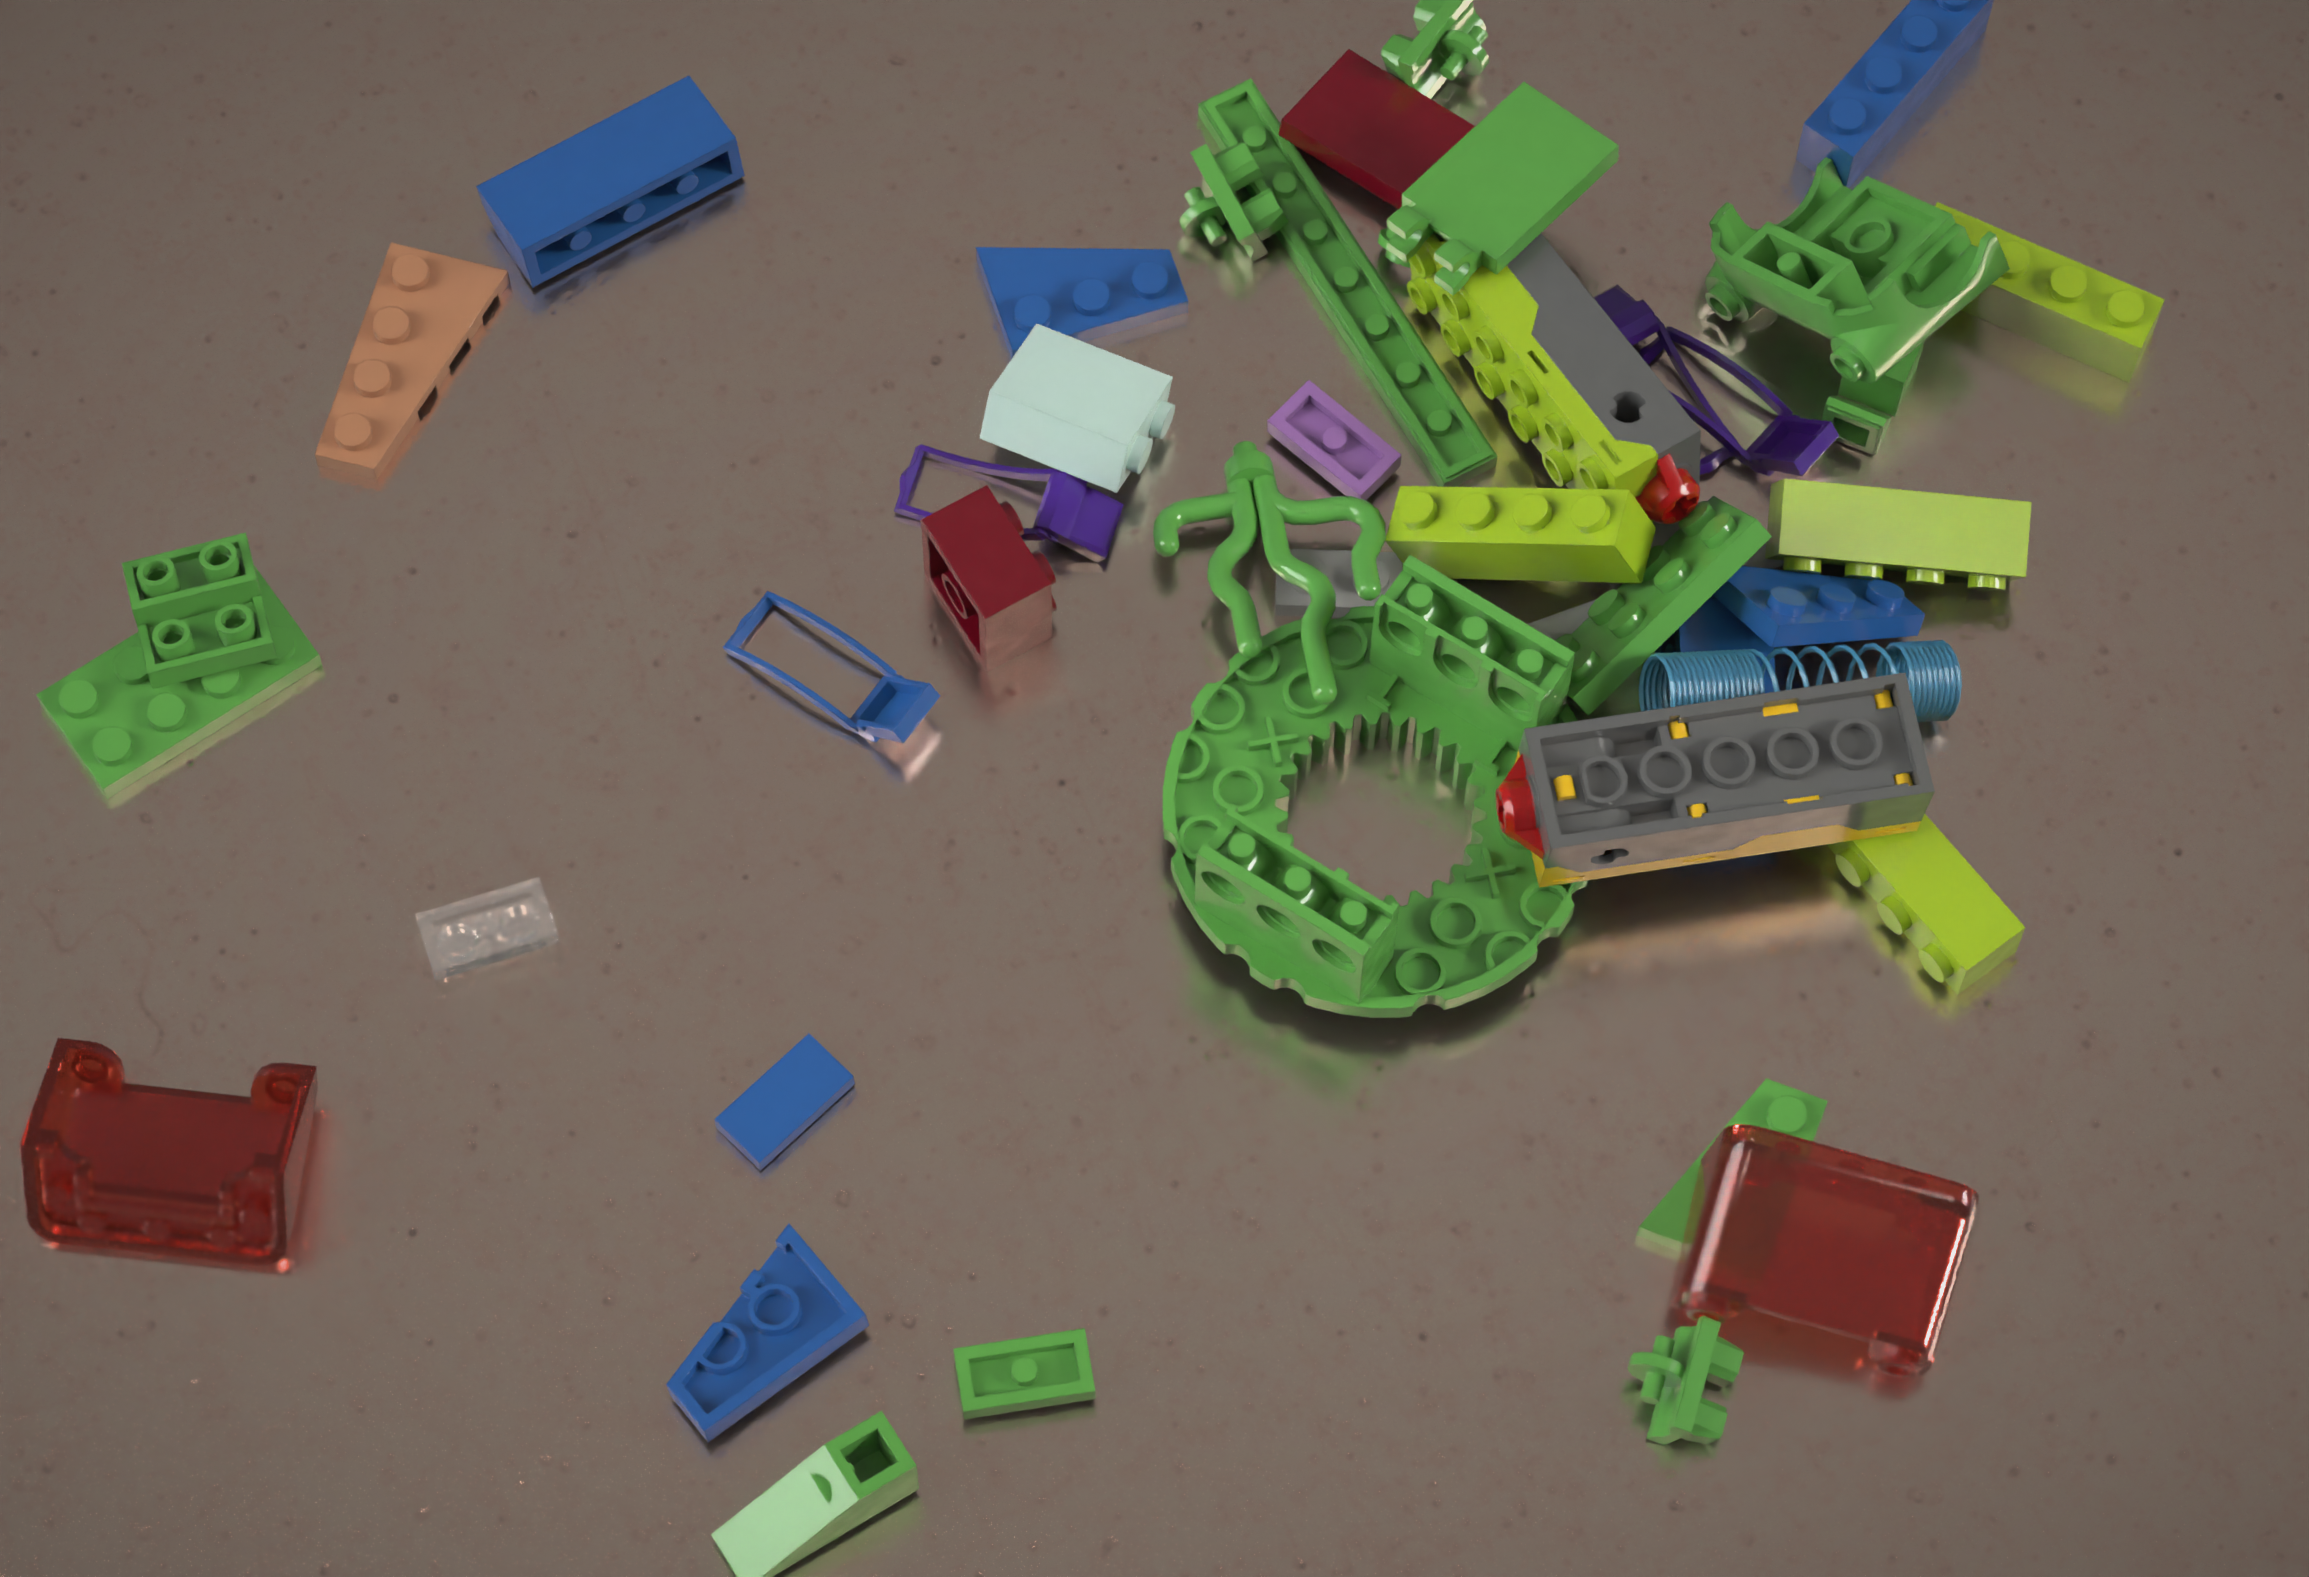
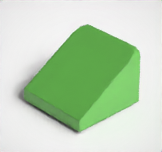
M1837 395L1828 397L1822 416L1823 421L1832 422L1839 434L1836 441L1871 455L1877 454L1892 417Z

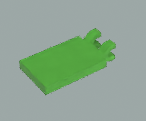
M1523 82L1402 193V207L1387 219V228L1396 233L1387 242V250L1404 262H1407L1434 232L1440 235L1447 242L1434 252V260L1443 266L1434 275V283L1454 296L1482 265L1496 275L1618 161L1619 145L1526 82Z

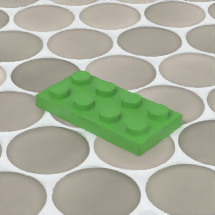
M1712 496L1708 501L1699 502L1688 516L1679 521V529L1662 546L1657 545L1651 548L1642 583H1623L1617 590H1609L1596 599L1589 608V617L1572 634H1564L1555 640L1575 652L1567 702L1589 716L1772 537L1756 518L1715 496Z
M256 567L277 658L152 689L139 633L137 632L36 694L40 705L106 799L114 796L322 666L320 655Z

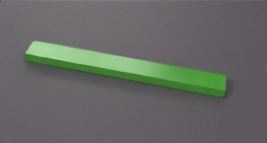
M1250 78L1199 103L1198 115L1221 151L1243 141L1250 149L1263 176L1246 185L1245 188L1251 197L1258 195L1268 188L1274 193L1289 220L1286 225L1275 232L1276 236L1437 485L1456 487L1496 467L1498 456L1309 166L1295 145L1278 135L1280 122L1252 79Z

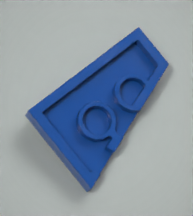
M976 247V259L1011 359L1036 323L1086 342L1188 313L1189 301L1170 249Z
M1742 566L1713 594L1720 603L1770 647L1918 636L1925 617V613L1904 596L1905 593L1899 586L1885 580H1862Z
M790 1223L775 1240L777 1248L759 1271L753 1269L740 1286L742 1294L720 1322L712 1323L666 1384L670 1396L707 1442L717 1437L869 1326L864 1311Z

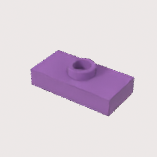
M1310 380L1267 420V432L1345 496L1367 500L1401 466L1402 454Z

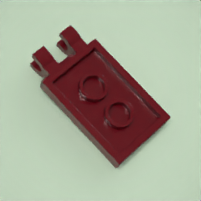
M1348 49L1281 119L1278 135L1399 209L1402 207V193L1475 126Z

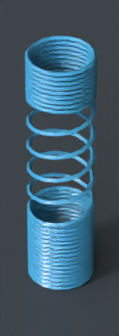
M1944 640L1892 642L1885 649L1875 643L1865 644L1857 652L1843 644L1835 645L1827 654L1816 646L1805 647L1797 655L1787 648L1781 647L1775 648L1767 657L1756 649L1651 654L1646 660L1640 674L1639 703L1641 711L1763 694L1765 693L1764 673L1766 667L1772 680L1774 692L1780 691L1774 669L1769 662L1776 654H1786L1793 659L1786 681V690L1792 689V680L1796 666L1802 677L1803 686L1809 687L1808 677L1799 660L1806 653L1815 652L1823 657L1818 671L1816 686L1822 685L1826 664L1831 672L1833 683L1839 682L1834 665L1829 659L1837 651H1846L1853 656L1846 681L1852 680L1856 662L1863 679L1869 677L1864 663L1860 659V655L1866 650L1875 649L1881 653L1877 663L1876 677L1906 673L1918 722L1948 721L1956 712L1960 702L1962 689L1961 669L1954 650ZM1755 656L1759 657L1763 661L1762 666H1760Z

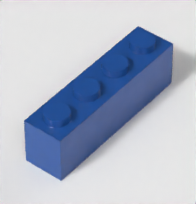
M1911 0L1804 122L1796 160L1816 173L1817 165L1825 157L1831 159L1843 186L1850 188L1984 33L1994 0Z

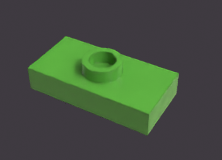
M1085 1328L953 1348L964 1420L1096 1399Z

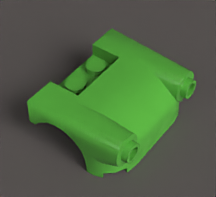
M1825 157L1817 165L1813 182L1805 198L1798 208L1782 222L1775 225L1768 221L1760 229L1751 228L1743 222L1734 206L1728 202L1716 212L1709 222L1712 230L1710 247L1716 260L1705 279L1708 291L1705 294V299L1711 309L1727 321H1731L1733 318L1742 322L1748 321L1764 307L1830 339L1833 351L1830 355V361L1834 368L1851 382L1861 380L1871 384L1875 383L1999 279L2010 267L1995 233L1988 231L1980 239L1979 247L1971 244L1965 227L1957 224L1951 213L1869 176H1866L1853 190L1845 187L1841 182L1833 161Z

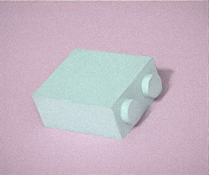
M1036 323L989 391L980 439L1117 493L1131 471L1140 474L1152 448L1153 437L1163 439L1168 431L1175 411V405L1167 402L1173 377Z

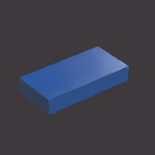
M808 1033L714 1119L715 1127L761 1171L855 1085L854 1076Z

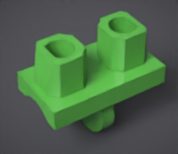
M1420 0L1415 6L1413 15L1416 27L1420 33L1415 39L1401 34H1393L1381 49V56L1387 72L1404 80L1407 85L1432 99L1447 79L1454 80L1460 72L1472 76L1480 75L1489 63V57L1481 46L1488 37L1485 31L1487 28L1484 21L1476 13L1473 7V0Z
M1243 141L1215 155L1207 144L1192 151L1191 155L1214 196L1206 198L1200 187H1194L1185 193L1184 197L1190 207L1182 214L1179 220L1184 234L1188 237L1206 235L1211 246H1218L1227 239L1222 225L1228 221L1239 243L1244 246L1253 262L1268 254L1269 252L1263 240L1281 229L1289 220L1270 188L1244 203H1241L1237 196V190L1263 176L1258 163L1246 143Z
M1703 1315L1698 1318L1696 1326H1681L1677 1328L1673 1339L1662 1335L1656 1336L1652 1353L1636 1352L1631 1355L1627 1369L1634 1377L1644 1381L1639 1397L1640 1400L1649 1404H1656L1646 1439L1661 1445L1669 1444L1680 1438L1709 1444L1720 1439L1728 1415L1726 1407L1701 1396L1706 1380L1721 1387L1734 1382L1739 1374L1744 1351L1718 1336L1721 1322Z

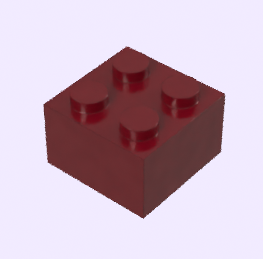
M988 485L921 519L924 574L987 672L1052 638V613L1057 610L1052 596L1051 586L1056 584V578L1044 554L1040 550L1031 553L1021 538V535L1024 534L1023 525L1015 509L1008 501L999 504Z

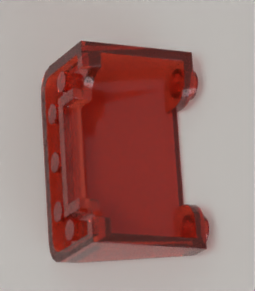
M58 1038L19 1145L25 1211L30 1228L45 1240L64 1245L253 1266H266L279 1262L286 1254L295 1219L318 1092L317 1066L294 1063H271L263 1066L254 1076L251 1097L125 1083V1071L122 1060L113 1050L97 1042Z
M1743 1124L1727 1126L1721 1131L1700 1160L1669 1305L1687 1310L1686 1315L1697 1322L1698 1318L1704 1315L1724 1324L1727 1317H1735L1747 1308L1869 1342L1867 1354L1878 1362V1369L1883 1373L1900 1378H1913L1917 1374L1923 1376L1932 1367L1974 1225L1979 1195L1972 1188L1956 1181L1767 1128Z

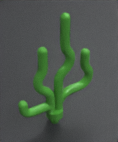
M1242 441L1233 447V456L1228 459L1224 466L1227 493L1184 499L1164 508L1154 521V545L1158 554L1164 557H1171L1179 549L1178 529L1191 523L1233 518L1234 528L1232 533L1216 548L1208 561L1207 580L1213 594L1231 611L1238 650L1241 655L1253 658L1258 656L1263 647L1257 610L1249 591L1233 578L1232 569L1249 552L1256 541L1259 522L1265 556L1273 572L1286 582L1305 590L1311 598V602L1301 619V642L1313 698L1316 702L1327 705L1333 702L1337 696V686L1326 636V628L1336 609V593L1326 575L1314 566L1300 561L1292 555L1285 523L1291 525H1317L1336 521H1350L1359 525L1361 533L1352 549L1351 568L1359 597L1368 601L1376 599L1381 592L1376 559L1386 540V523L1376 507L1368 501L1357 497L1334 496L1315 500H1294L1285 497L1277 487L1271 458L1264 452L1258 451L1255 443Z

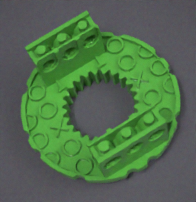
M1409 555L1403 564L1402 571L1385 595L1381 594L1375 606L1351 607L1345 616L1330 620L1326 628V636L1337 686V696L1333 702L1327 705L1320 704L1313 698L1301 642V619L1283 625L1262 636L1263 647L1258 656L1249 658L1238 652L1228 661L1227 676L1216 683H1206L1191 704L1192 724L1187 729L1177 732L1173 740L1166 764L1163 785L1164 839L1171 842L1176 849L1175 855L1171 858L1173 878L1187 908L1199 927L1224 955L1235 954L1241 956L1250 968V976L1273 990L1291 988L1302 996L1306 1005L1339 1014L1369 1018L1412 1016L1418 1007L1425 1004H1434L1443 1010L1454 1008L1480 998L1508 983L1536 961L1537 945L1542 940L1549 937H1558L1563 931L1574 911V903L1571 899L1572 894L1576 890L1586 887L1589 881L1539 888L1532 853L1502 832L1498 821L1495 798L1496 789L1515 764L1524 729L1577 721L1574 713L1566 703L1575 652ZM1379 738H1385L1391 751L1398 752L1406 742L1413 744L1415 758L1422 759L1428 754L1433 753L1437 755L1435 766L1437 771L1442 772L1454 769L1453 787L1455 789H1466L1464 806L1466 810L1472 811L1470 822L1472 835L1470 844L1466 845L1464 849L1462 865L1454 864L1450 869L1449 884L1437 879L1432 882L1429 898L1414 890L1410 892L1408 904L1400 906L1392 895H1386L1384 900L1381 901L1350 882L1349 873L1338 867L1334 872L1294 848L1293 835L1287 833L1289 800L1294 799L1296 796L1297 779L1306 781L1310 777L1311 760L1321 765L1328 763L1329 748L1334 747L1343 755L1350 753L1352 741L1360 740L1367 750H1374Z

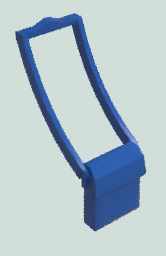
M769 591L741 619L736 631L723 646L730 656L778 680L816 705L845 729L858 733L873 742L883 738L904 744L941 696L930 683L905 679L902 675H898L897 671L837 627L799 605ZM772 605L799 617L830 635L884 674L851 718H848L824 698L793 677L739 648Z

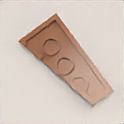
M390 243L315 452L318 466L374 480L379 478L418 420V411L433 389L436 391L439 389L450 373L449 365L465 341L470 343L483 324L482 316L494 298L499 299L510 284L508 270Z

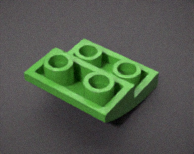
M246 532L122 563L131 608L137 624L152 689L277 658Z

